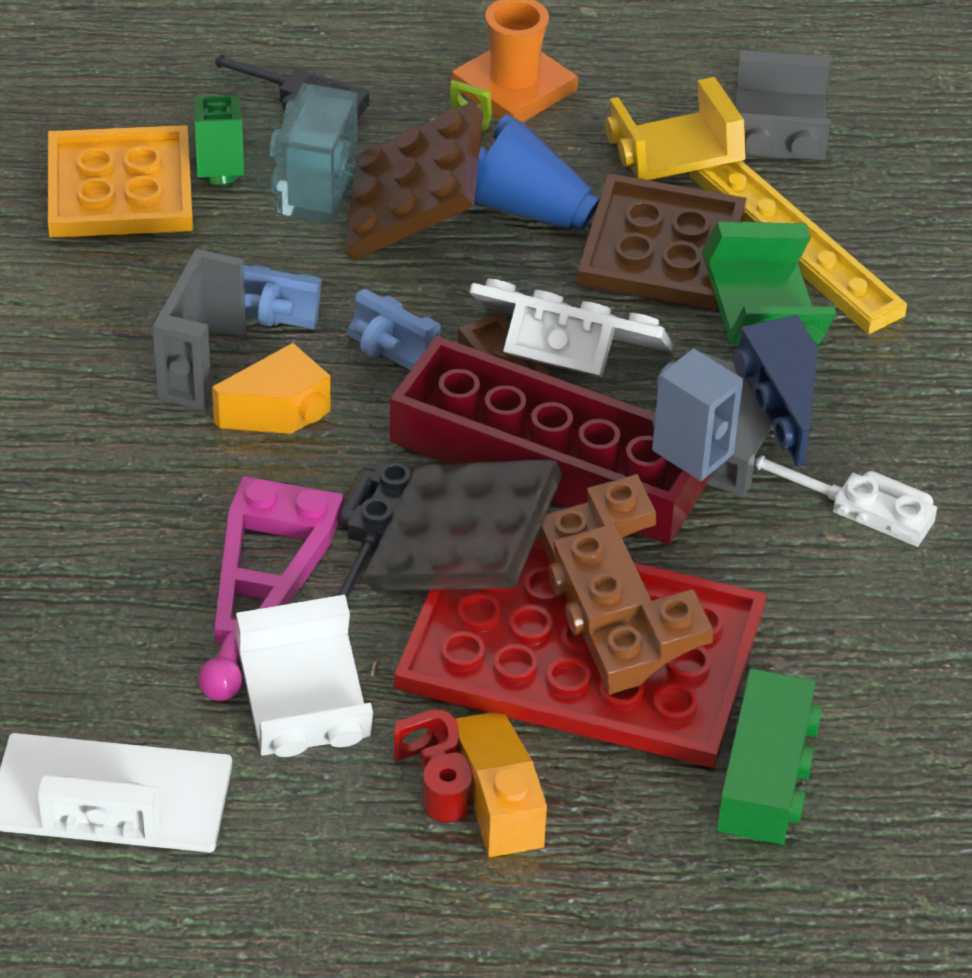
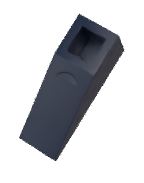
M798 315L742 327L739 349L734 351L733 356L738 376L746 379L753 391L758 411L762 414L766 413L773 425L778 445L782 449L786 448L796 467L804 466L818 354V347Z

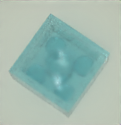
M303 83L295 101L289 100L287 102L284 112V124L281 130H274L270 142V156L276 158V167L271 180V192L277 194L278 214L333 223L356 168L358 156L357 92Z

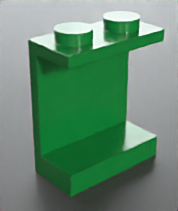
M716 223L702 251V255L730 344L740 343L741 328L744 326L798 315L815 344L820 345L837 313L835 307L812 306L798 265L811 239L806 223Z

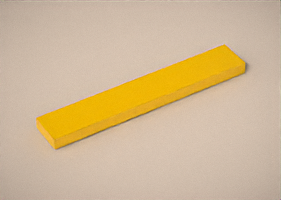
M742 160L689 172V177L705 191L747 198L742 222L806 223L811 239L798 262L802 277L868 335L905 317L907 309L905 301Z

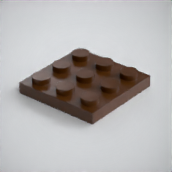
M474 101L457 109H448L438 118L419 127L408 128L400 136L379 146L373 145L357 156L344 249L354 261L474 207L483 113Z
M608 173L577 271V285L719 310L702 251L717 222L743 221L747 198Z

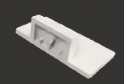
M488 278L485 286L476 283L471 284L469 293L485 308L513 315L503 350L506 355L602 378L612 339L672 353L674 342L665 332V328L658 326L659 320L653 317L630 313L629 320H625L610 314L611 309L606 306L586 301L582 302L581 308L571 307L563 303V297L557 294L535 290L533 297L515 291V285Z
M13 733L9 736L0 768V831L213 852L216 847L229 785L232 757L228 754Z

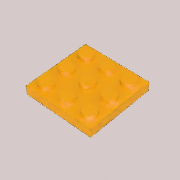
M188 125L48 131L49 238L193 231Z

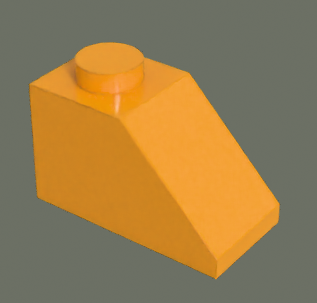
M291 343L212 387L214 423L220 429L292 434L310 423L317 422L324 415L331 412L330 375L294 343Z

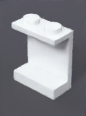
M345 595L236 613V642L261 756L275 753L280 757H290L304 752L308 747L331 744L334 747H346L358 743L362 738L370 737L373 710L371 703L364 704L348 637L350 613Z

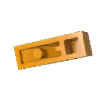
M485 713L456 718L459 727L458 753L465 756L473 773L470 794L488 858L544 848L547 804L533 761L506 714Z

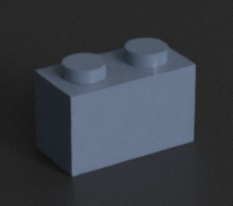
M694 348L678 361L668 363L662 369L656 381L658 394L656 412L652 422L654 426L652 451L699 481L705 479L734 454L743 378Z

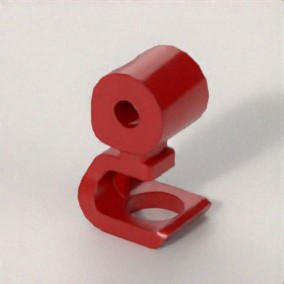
M435 709L396 722L394 730V760L400 761L421 754L420 765L424 771L422 786V805L424 811L429 817L437 821L453 822L465 817L470 810L472 803L470 790L473 773L465 756L458 753L459 727L456 719L444 710ZM428 728L426 733L419 739L409 743L402 742L412 731Z

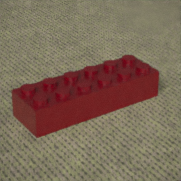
M435 336L390 398L391 443L567 508L588 503L587 488L638 474L656 511V525L635 533L667 545L672 543L711 479V474H709L705 479L699 481L652 451L654 436L652 422L655 413L439 336Z

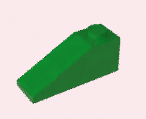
M239 95L194 96L197 178L207 177V182L212 184L232 183L235 181V176H245Z

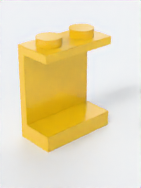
M715 77L697 80L698 113L641 125L634 123L619 97L610 98L611 117L605 118L607 138L611 145H617L622 165L624 167L629 166L636 178L652 180L745 160L744 119Z

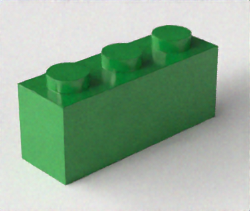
M750 668L722 792L717 832L784 845L788 824L800 825L806 791L796 789L797 779L809 780L815 747L804 746L806 736L817 738L823 705L812 703L816 681Z

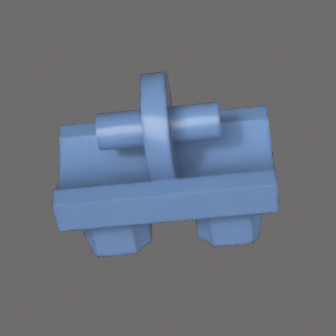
M243 265L246 317L256 318L259 320L260 325L269 327L274 322L314 329L317 326L322 279L312 275H296L275 271L258 265Z
M367 289L356 293V312L348 327L347 336L360 342L361 352L365 355L377 358L382 354L411 371L435 336H439L441 330L440 323L427 316L420 319L404 310L401 302L388 295L382 298Z

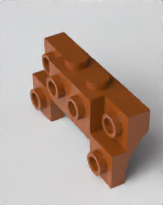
M638 474L587 488L588 503L537 517L539 539L550 561L548 574L552 588L557 596L565 595L568 602L565 604V610L571 631L574 635H583L608 694L640 686L655 671L672 659L695 648L713 643V628L694 589L651 601L622 539L634 532L656 525V511Z

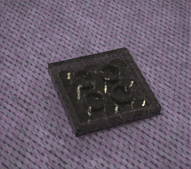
M556 460L416 466L364 574L371 591L515 588L562 477Z

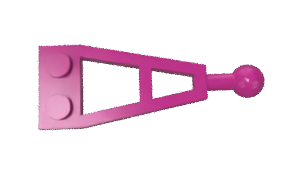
M243 476L229 509L214 627L215 643L222 644L218 656L204 663L198 675L199 687L208 698L216 701L228 700L238 693L242 685V673L238 666L240 656L236 642V620L233 619L236 594L265 599L259 609L290 604L332 542L338 525L337 516L344 500V494ZM244 529L306 540L282 576L239 568Z

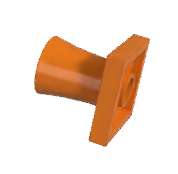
M497 0L493 2L485 13L490 50L451 71V80L491 91L492 115L500 120L505 114H508L515 119L525 122L578 89V76L541 52L549 21V13L541 3L535 0ZM461 92L478 105L481 104L480 100L472 93Z

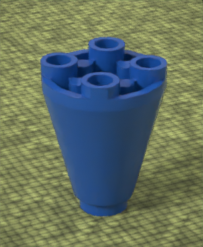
M505 114L494 131L493 138L495 142L489 150L484 147L480 148L474 203L566 229L575 227L583 231L592 219L600 198L592 194V188L531 128L522 121Z

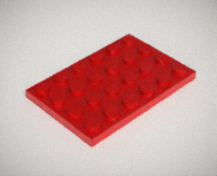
M458 521L395 671L394 689L489 713L506 714L509 718L715 768L765 609L766 593L634 562L651 601L694 589L713 628V643L695 648L672 659L655 671L640 686L608 694L583 635H574L571 631L566 616L565 604L568 602L565 595L557 596L552 588L548 574L550 561L541 541Z

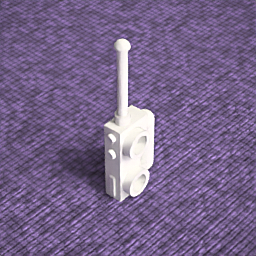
M760 455L755 459L754 464L758 470L761 468L828 495V499L835 501L833 512L916 547L920 545L935 522L937 507L933 505V499L928 493L874 471H868L863 476L852 473L843 487L835 484L830 486L765 459L764 455Z

